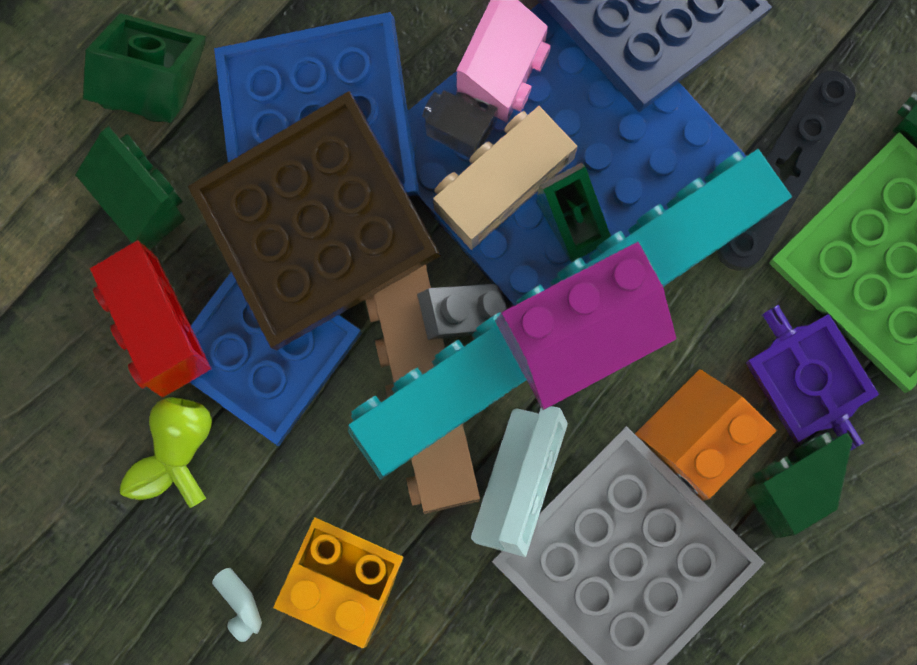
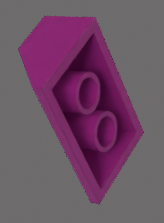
M639 242L501 312L495 320L542 410L676 340L664 288Z

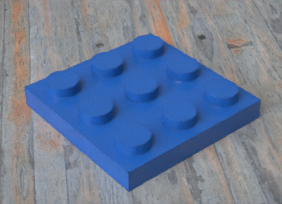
M231 271L191 325L211 370L190 381V383L279 447L362 332L346 319L337 315L284 347L274 350L270 347Z

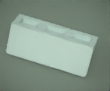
M554 406L544 410L541 408L539 414L517 408L512 410L471 535L474 543L526 557L568 425L561 408Z

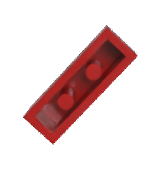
M137 240L90 268L97 283V286L93 288L94 296L106 312L110 311L115 322L110 326V330L119 346L124 350H128L133 361L128 364V369L140 388L148 387L163 398L211 370L209 362L158 257L145 245Z

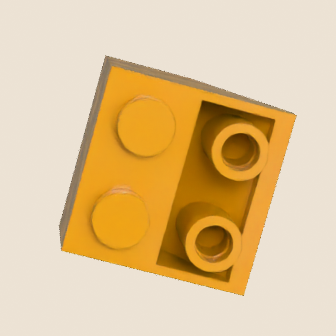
M314 517L273 608L358 647L365 648L383 611L404 557Z

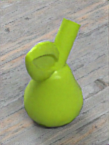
M168 397L158 401L152 408L149 416L155 456L138 461L126 472L120 485V494L135 500L151 499L162 494L174 482L189 508L205 500V495L186 465L191 461L195 452L210 432L212 423L210 412L202 404L187 399Z

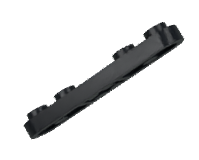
M838 71L821 73L807 89L766 158L778 176L780 169L775 166V163L783 165L794 151L800 154L795 160L792 169L798 175L797 178L789 176L783 182L792 198L717 250L720 261L726 267L736 271L747 270L763 257L853 105L856 96L855 86L844 73Z

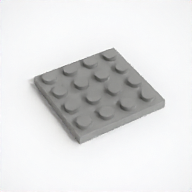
M627 426L539 514L526 557L502 551L492 561L593 665H667L765 563Z

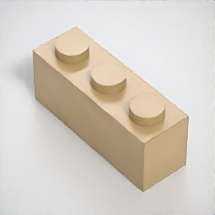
M540 106L536 107L530 114H527L525 111L517 114L504 128V131L507 133L494 145L490 141L483 144L470 157L469 161L472 164L459 176L455 172L449 174L434 190L437 194L433 198L434 210L471 250L537 193L540 184L555 177L575 158L578 146Z

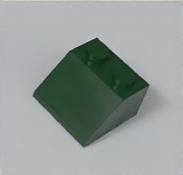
M120 13L85 50L83 99L98 103L105 109L124 110L142 115L145 119L152 122L171 123L186 104L205 46L206 36Z

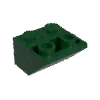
M108 126L99 134L75 176L132 243L139 240L150 249L186 220L177 208L183 201L157 168L153 170V165L132 138L126 133L119 139Z
M829 432L819 437L816 436L793 450L797 458L794 461L790 462L786 456L752 475L757 483L745 490L775 539L797 535L838 510L852 446V439L848 433L832 438Z

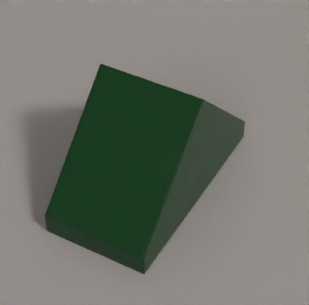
M582 162L539 185L536 203L571 262L597 249V246L611 237L587 169Z

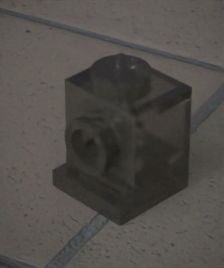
M443 90L441 95L434 92L422 114V117L426 119V135L470 158L478 148L485 144L495 127L498 108L489 104L486 111L480 109V103L467 94L457 92L456 95H453Z

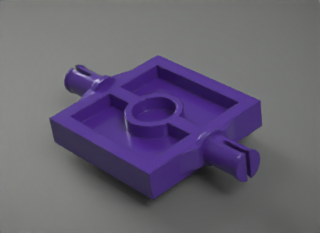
M779 305L762 314V317H764L777 339L772 342L767 350L748 360L746 365L793 442L797 443L817 431L832 428L836 436L845 433L849 434L852 439L851 450L863 444L864 442L848 418L852 417L859 406L875 398L879 393L831 316L828 314L808 326H800L793 329Z

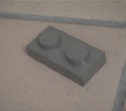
M496 284L428 288L417 294L428 340L471 336L483 322L495 314L507 310L503 293Z

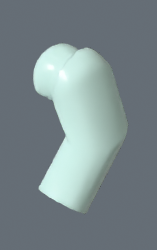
M231 568L220 571L214 577L212 584L237 613V616L228 622L227 628L238 641L245 642L253 633L258 634L262 624L251 591Z

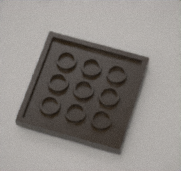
M350 91L188 186L270 347L274 350L284 347L441 256Z

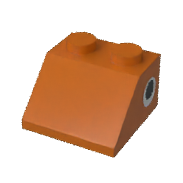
M699 369L635 435L702 501L710 499L777 430L740 394Z

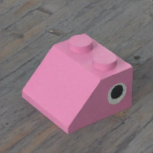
M490 0L457 68V100L505 122H508L513 109L522 111L532 88L531 85L526 84L532 69L541 71L551 49V45L545 43L548 26L519 0Z

